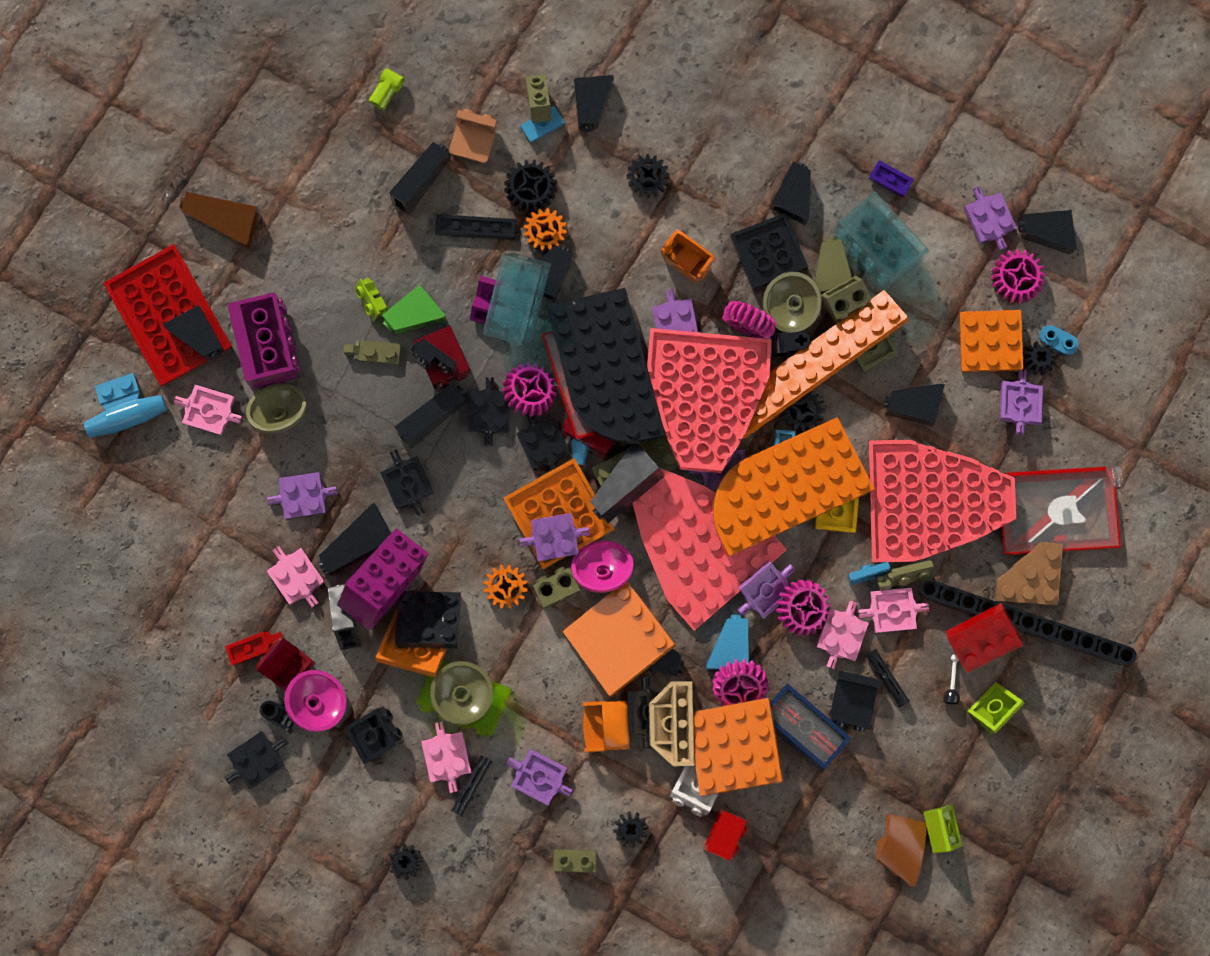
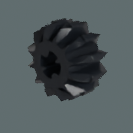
M1035 341L1033 346L1028 345L1026 347L1027 351L1023 352V357L1027 358L1023 360V364L1029 365L1026 371L1034 369L1033 375H1037L1040 372L1043 376L1046 374V371L1051 372L1053 370L1052 366L1057 364V361L1053 359L1057 356V353H1051L1050 351L1053 349V346L1046 348V342H1042L1040 345ZM1039 355L1043 358L1040 362L1036 359Z
M631 811L627 812L628 819H625L624 815L620 814L619 816L623 823L619 821L614 822V824L621 826L620 829H613L614 833L621 832V835L617 836L616 840L619 841L624 837L623 846H626L628 840H631V847H635L634 839L639 844H642L643 842L639 836L641 835L645 838L648 836L646 833L641 832L642 830L649 829L648 825L641 826L646 819L643 817L637 821L639 817L638 812L635 813L634 819L631 818ZM631 823L633 825L634 823L636 825L634 829L636 833L634 835H631V833L628 835L625 832L627 824Z
M404 843L402 844V852L396 846L394 850L397 855L389 853V856L394 858V861H388L387 865H395L390 872L394 873L398 870L396 878L399 879L402 873H404L405 880H408L409 872L413 877L417 876L414 868L422 870V867L417 865V862H423L424 860L423 858L416 859V856L421 851L418 850L412 853L414 845H411L407 851V845ZM404 856H408L407 859L410 858L411 863L407 864V868L403 867L404 864L401 865L400 863Z

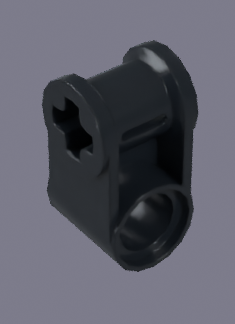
M802 331L775 333L771 336L773 356L795 354L799 350L806 349L810 344L809 335ZM798 339H802L804 342L803 346L797 343Z
M265 701L261 704L260 714L263 718L290 733L293 732L292 727L295 723L289 718L284 706L274 701ZM269 704L275 707V713L272 716H268L265 713V707Z

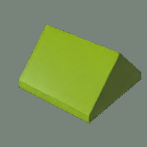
M995 682L968 712L990 734H994L1023 706L1024 702Z
M953 805L923 812L933 853L948 852L963 846Z

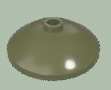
M783 273L774 278L765 290L763 297L764 312L775 320V328L783 332L804 331L812 326L820 315L822 309L821 291L816 282L803 273ZM798 299L799 305L795 307L794 301Z
M283 383L270 385L258 391L250 399L246 408V417L249 424L259 432L269 434L280 433L292 428L303 418L307 408V401L303 392L296 386Z
M454 662L443 667L434 677L430 688V699L435 711L444 720L459 725L470 724L479 720L488 711L493 699V687L489 676L479 666L470 662ZM457 692H463L464 698H458Z

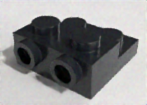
M423 338L412 346L413 356L416 357L417 364L423 369L427 370L429 368L433 371L439 366L438 369L447 376L449 373L455 376L459 371L456 361Z
M384 706L373 710L344 728L363 764L369 763L403 743L402 731L398 727L395 728L391 721L393 720V715Z

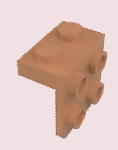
M458 109L456 114L457 125L449 148L450 154L486 163L498 128L497 120L487 114L481 116L469 109H464L463 111Z

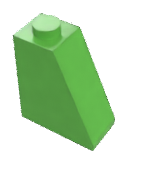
M420 285L382 315L385 320L383 325L389 332L393 330L396 335L439 324L447 320L445 314Z

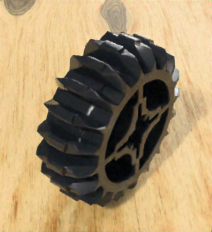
M535 159L532 160V164H528V160H525V165L523 166L518 162V169L511 167L510 169L513 174H506L508 180L504 181V185L507 186L504 189V193L508 194L507 200H512L511 205L513 207L518 205L519 211L525 207L527 214L530 208H533L534 213H537V207H540L542 211L545 210L544 203L550 206L551 201L549 199L554 200L556 198L554 193L558 191V188L555 186L557 179H553L555 173H549V166L543 168V162L536 165ZM528 173H536L540 176L532 177ZM522 176L523 184L519 186V189L515 190V183ZM527 181L529 184H534V191L530 187L528 188ZM547 183V189L540 197L538 190L543 187L542 184ZM528 195L531 196L533 200L523 199L520 196L523 197Z

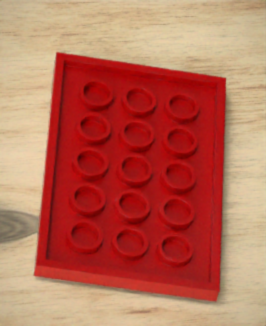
M175 244L103 283L161 387L211 360L204 359L170 334L163 326L169 320L200 305L225 349L224 352L233 348Z

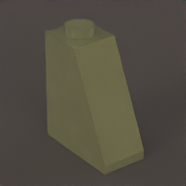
M828 238L821 244L814 281L818 285L821 294L852 278L842 239Z

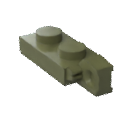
M360 340L355 341V345L344 344L345 355H354V360H359V362L399 365L401 344Z
M928 560L891 569V573L876 577L879 590L883 591L890 590L893 587L907 586L918 581L923 582L933 578L934 566L932 561Z

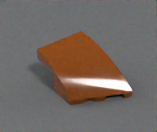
M889 814L886 816V836L877 840L876 861L882 866L887 867L893 875L901 877L908 883L907 886L909 888H914L923 860L927 825L925 822Z

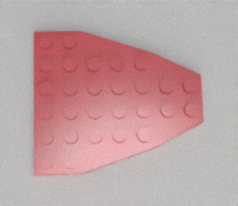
M650 328L647 370L662 427L680 469L722 473L745 436L769 380L772 339Z
M912 440L869 441L870 481L875 488L874 491L870 492L872 563L916 562L976 541L1016 520L1014 477L1003 474L992 467L985 466L975 459L949 451H942L932 446L922 445Z
M661 468L660 470L665 476L632 504L643 544L666 599L695 631L740 591L738 587L767 561L773 563L787 549L774 536L728 557L717 536L713 523V501L716 493L699 483Z

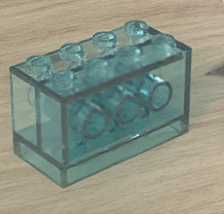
M875 191L841 219L834 232L836 234L835 238L842 239L843 244L848 247L850 255L854 259L858 258L862 263L863 269L868 274L871 273L876 278V283L887 291L919 265L929 252V249Z
M516 253L503 254L483 330L484 335L518 345L531 342L552 263Z

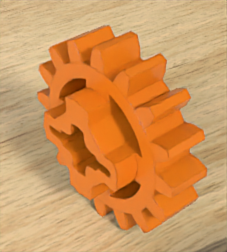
M540 208L537 215L531 212L532 219L526 218V222L529 225H524L523 227L525 231H528L524 233V237L529 238L527 241L528 245L534 243V250L541 247V252H544L545 248H548L550 251L552 246L559 248L558 242L564 243L563 236L567 235V230H564L566 222H562V215L556 217V210L551 214L549 208L545 212H542ZM554 223H556L559 228L558 232L556 229L553 228ZM546 227L549 228V232L545 231L544 233H542V229L545 230ZM532 228L537 232L536 238L532 234Z
M502 564L498 571L492 568L494 574L487 573L486 576L489 578V581L483 582L484 585L488 586V588L483 590L484 593L490 594L487 600L493 599V606L499 603L500 609H503L504 605L511 609L512 603L518 606V599H525L522 592H528V589L523 588L524 585L528 584L527 581H522V578L525 576L524 573L518 575L519 568L516 567L514 570H511L510 564L507 566V569H504ZM507 573L515 576L517 580L512 581L509 579ZM500 576L497 584L492 585L494 579ZM503 578H505L508 585H511L507 591L508 596L504 589H500L503 586ZM519 588L517 595L512 598L511 594L513 591ZM494 593L503 595L504 600L498 599Z

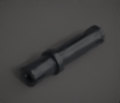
M875 648L867 653L865 656L875 669L874 673L879 675L898 704V707L900 708L910 702V699H908L890 671L889 664L884 662L877 649Z
M482 755L480 756L463 790L460 789V795L450 811L461 817L463 816L470 801L474 800L475 797L473 795L493 761Z

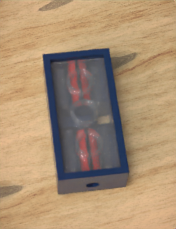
M788 683L770 702L775 733L820 772L829 766L851 739L848 734Z

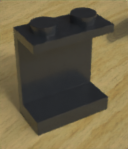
M839 671L829 719L838 727L845 728V725L854 726L853 730L859 732L872 729L873 709L877 690L880 688L882 680Z

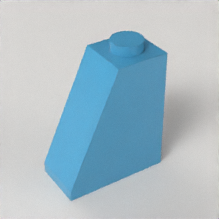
M731 615V619L725 621L706 664V670H720L721 666L726 667L727 661L733 664L735 659L738 662H742L745 659L746 663H749L748 619H743L742 615Z

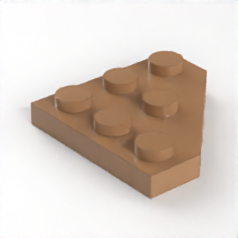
M1040 542L1030 553L1021 558L1009 571L996 580L995 600L1058 605L1063 544Z

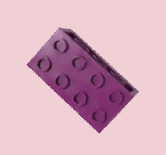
M275 292L227 303L244 379L251 389H256L299 378L298 372L301 371L298 359L293 354L296 352L294 340L289 336L292 330L290 322L284 316V314H287V308L282 297H278Z
M396 528L346 582L337 606L370 631L420 575L429 553Z

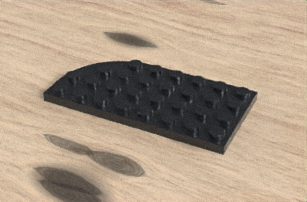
M626 288L547 305L570 401L581 422L598 436L618 443L634 444L664 438V430Z

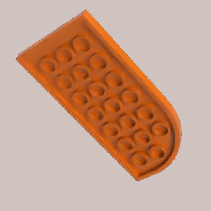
M837 417L754 454L731 468L719 484L714 497L713 523L717 536L727 556L730 557L874 491L875 488Z

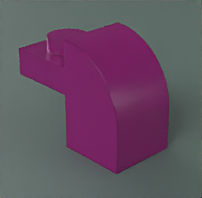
M480 276L477 294L471 308V321L489 326L500 293V281Z

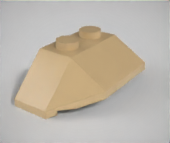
M670 682L649 703L650 746L672 766H694L692 682Z

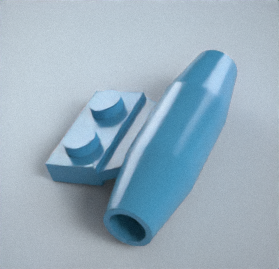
M134 373L95 386L99 403L105 411L85 421L84 427L89 438L113 434L147 422L165 412L167 405L162 395L139 399L140 389Z

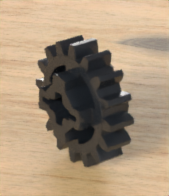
M646 154L645 159L640 155L638 156V162L632 160L633 167L628 166V172L630 173L626 175V179L630 180L628 182L629 187L634 186L633 193L639 191V197L647 194V198H650L652 193L657 197L658 190L664 192V186L669 184V181L666 179L670 178V173L666 172L668 165L662 166L664 163L663 159L657 161V155H654L653 159H651L649 154ZM659 171L662 177L661 180L656 176ZM635 172L640 176L638 181L635 179ZM645 174H646L647 176L650 175V174L652 175L651 178H650V177L644 178V177H645Z
M812 391L802 397L804 398L802 401L795 402L781 413H785L782 420H788L786 426L793 425V431L801 428V433L805 431V428H808V430L812 429V425L819 426L820 424L817 420H823L824 416L820 413L825 412V408H820L824 401L817 400L819 394L813 396ZM811 401L815 405L816 410L812 408L810 404ZM802 406L806 408L804 414L800 413ZM790 411L794 413L795 420L790 415ZM805 419H813L808 423H802Z

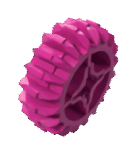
M1018 249L1014 251V255L1011 251H1008L1006 256L1001 255L999 257L1000 261L996 260L994 263L996 267H993L991 270L994 273L991 276V280L996 282L993 283L992 287H999L996 293L1000 294L1002 292L1004 294L1003 300L1010 297L1009 301L1013 303L1016 298L1017 303L1021 304L1023 299L1025 302H1029L1030 297L1034 299L1037 297V293L1042 291L1040 286L1045 284V281L1042 279L1045 278L1046 273L1040 272L1044 269L1043 265H1037L1040 259L1035 261L1032 259L1034 253L1028 257L1026 256V250L1021 255ZM1010 263H1018L1016 269H1004ZM1025 266L1030 269L1032 274L1026 271ZM1018 271L1021 275L1020 277H1022L1019 281L1016 279L1017 276H1015ZM1004 279L1008 280L1011 283V288L1006 284ZM1021 284H1032L1031 288L1018 291Z
M731 301L724 309L722 317L724 322L729 327L746 336L770 339L775 331V320L759 308L742 303L741 301Z
M529 362L526 363L525 367L519 364L517 368L511 369V373H507L506 380L503 381L504 388L502 393L506 394L504 401H510L509 407L515 406V413L521 410L522 416L526 412L529 413L530 417L534 415V412L538 416L541 415L542 411L547 412L548 406L551 407L553 405V400L557 396L555 393L557 386L553 385L555 379H549L551 372L544 373L545 367L538 369L537 363L533 367L530 366ZM538 382L543 386L544 392H542L543 390L539 387ZM534 385L532 390L526 395L527 390ZM515 387L521 393V398L516 393Z
M799 580L798 583L792 582L791 588L788 586L784 587L786 594L780 593L782 601L776 602L778 605H781V608L776 609V612L781 613L778 619L784 621L782 626L788 627V632H795L799 636L801 634L804 636H808L809 633L815 634L816 628L822 629L821 622H828L825 615L831 614L829 611H826L831 604L826 603L829 596L823 595L825 590L823 588L819 589V584H812V581L809 580L806 582ZM802 592V594L799 595L798 600L795 601V602H792L793 599H794L799 593ZM812 598L815 600L816 607L812 603ZM803 605L806 608H810V610H802V608H798L797 606ZM791 609L795 612L796 621L792 617ZM811 614H814L813 618L809 622L805 623L806 621H808L809 616Z
M735 659L733 664L727 661L726 667L721 666L720 672L716 671L715 678H713V693L716 700L720 701L722 706L766 698V693L769 691V682L766 672L761 670L759 664L755 666L753 661L746 663L745 659L742 662H738Z

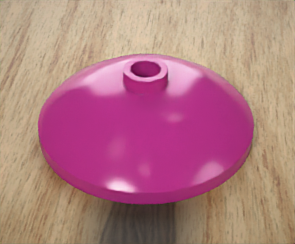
M608 540L594 541L578 550V554L572 560V574L575 581L586 590L597 593L611 592L622 587L630 579L633 572V559L630 552L619 543Z
M309 670L300 673L289 683L285 692L284 703L288 716L298 727L311 732H322L335 726L343 717L346 709V695L342 685L334 676L320 670ZM309 701L314 702L315 707H310Z

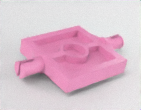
M195 385L188 399L175 397L174 404L185 407V415L182 421L185 425L222 436L224 428L229 421L238 424L242 422L243 416L233 414L231 410L235 399L234 396Z
M280 546L276 547L277 550L274 549L273 552L279 561L275 566L267 570V573L289 605L305 598L311 608L315 607L319 602L312 593L324 583V580L301 548L293 554L286 556Z
M912 588L870 592V609H858V617H871L875 633L917 629V612L929 611V607H927L929 605L928 602L916 604L913 599Z
M849 601L846 612H840L832 608L828 610L831 614L826 616L828 622L823 624L816 644L817 648L826 651L830 655L826 665L828 668L835 669L838 658L856 661L869 624L854 615L858 604L856 602Z
M439 722L440 729L438 723H434L437 736L421 741L430 782L447 781L449 793L453 792V788L454 792H456L458 789L455 779L461 775L471 773L463 733L445 734L443 722Z

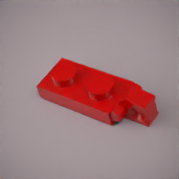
M270 631L261 632L226 645L225 649L231 666L266 654L279 637L282 636L284 638L283 634L278 632L271 635Z

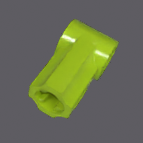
M385 68L379 78L378 86L369 98V102L376 108L384 110L394 93L401 89L405 78Z

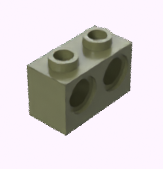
M546 75L526 77L532 123L551 121Z
M857 276L821 294L830 316L836 320L848 317L851 311L855 309L860 310L862 307L867 306L866 303L872 301L863 280ZM859 290L858 297L853 299V293ZM841 300V306L835 309V303Z
M562 567L555 570V575L549 578L543 576L535 580L536 584L533 585V588L543 609L581 592L578 583L573 577L571 568L566 569ZM563 577L570 578L571 585L566 588L562 587L559 584L560 579ZM544 586H550L553 589L550 596H543L541 594V589Z
M554 849L553 871L595 872L596 850Z

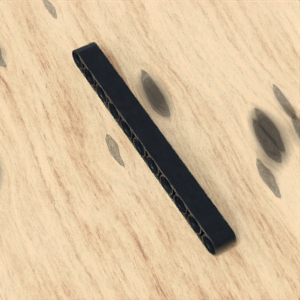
M925 580L919 585L917 590L920 598L971 616L982 613L984 604L989 605L991 608L1000 604L999 602L934 580ZM924 585L932 587V595L925 594L923 590ZM944 591L952 594L951 602L943 598ZM964 598H969L972 601L971 608H966L963 605ZM1002 604L1005 610L1011 614V621L1019 632L1119 666L1133 664L1137 659L1136 651L1130 646ZM1024 617L1030 620V628H1025L1022 625ZM1043 624L1050 627L1049 635L1042 632ZM1063 631H1067L1070 635L1068 642L1062 639ZM1083 637L1087 638L1090 642L1088 648L1082 646L1081 640ZM1103 644L1109 647L1108 655L1103 654L1101 651ZM1122 651H1126L1129 654L1127 662L1121 658Z

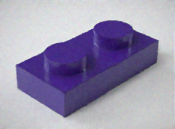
M878 160L869 176V180L904 198L914 180Z

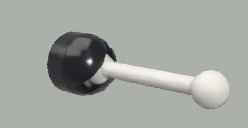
M954 654L951 656L953 662L951 687L944 693L943 703L959 705L960 695L955 690L956 666L959 659Z

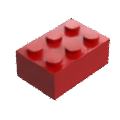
M1002 603L946 631L947 639L966 673L1023 646L1022 639Z
M719 810L703 849L729 861L731 857L735 858L740 848L737 845L740 837L744 838L748 826L745 825L746 820Z

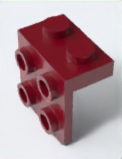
M281 636L258 661L255 669L286 692L289 683L300 673L309 671L316 662Z

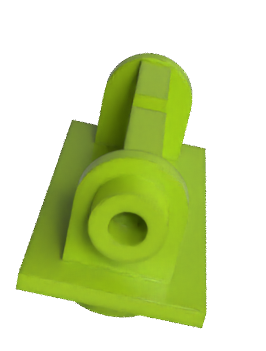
M366 278L363 281L359 279L355 286L356 295L362 300L366 314L374 322L379 314L382 317L388 308L382 297L376 299L373 297L379 294L373 280H370V278Z

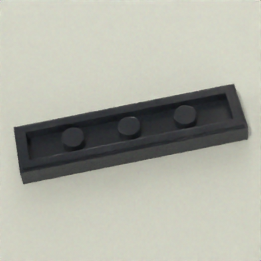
M437 214L435 235L515 240L517 220Z

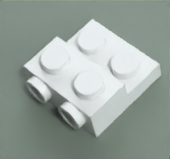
M694 760V766L684 767L669 797L673 798L672 802L678 806L683 807L686 805L692 808L691 812L693 814L707 816L718 794L700 796Z

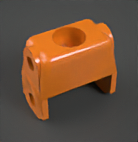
M678 229L674 231L661 249V255L665 263L693 283L701 282L715 261V256Z
M628 701L582 702V707H585L583 732L587 747L584 748V752L630 750Z

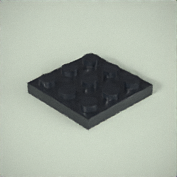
M786 213L730 234V239L752 290L770 284L774 278L783 273L801 272L808 269L807 262Z
M405 591L398 600L395 647L458 649L461 592Z

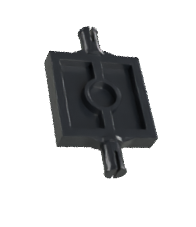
M486 377V389L481 391L469 390L468 432L485 434L484 446H488L489 439V447L493 446V434L509 433L510 407L508 406L510 401H504L506 394L502 393V391L494 390L493 377L490 378V385L489 377Z
M527 413L526 417L530 426L525 430L517 432L516 435L532 471L541 467H549L550 471L557 468L556 463L560 459L570 456L567 445L554 418L544 422H537L535 415L530 417L529 413Z
M394 450L395 455L393 451L389 453L394 464L380 473L396 509L399 510L413 505L417 516L425 513L420 502L424 498L433 495L434 491L419 457L401 460L398 450Z
M641 677L642 690L628 692L629 734L643 736V749H652L650 746L649 703L660 692L650 690V677Z
M260 731L229 752L227 756L233 764L234 771L224 776L226 782L230 784L239 777L244 781L248 789L251 790L283 768L285 765L279 756L278 750L288 744L285 737L283 736L273 744L268 740L265 733Z

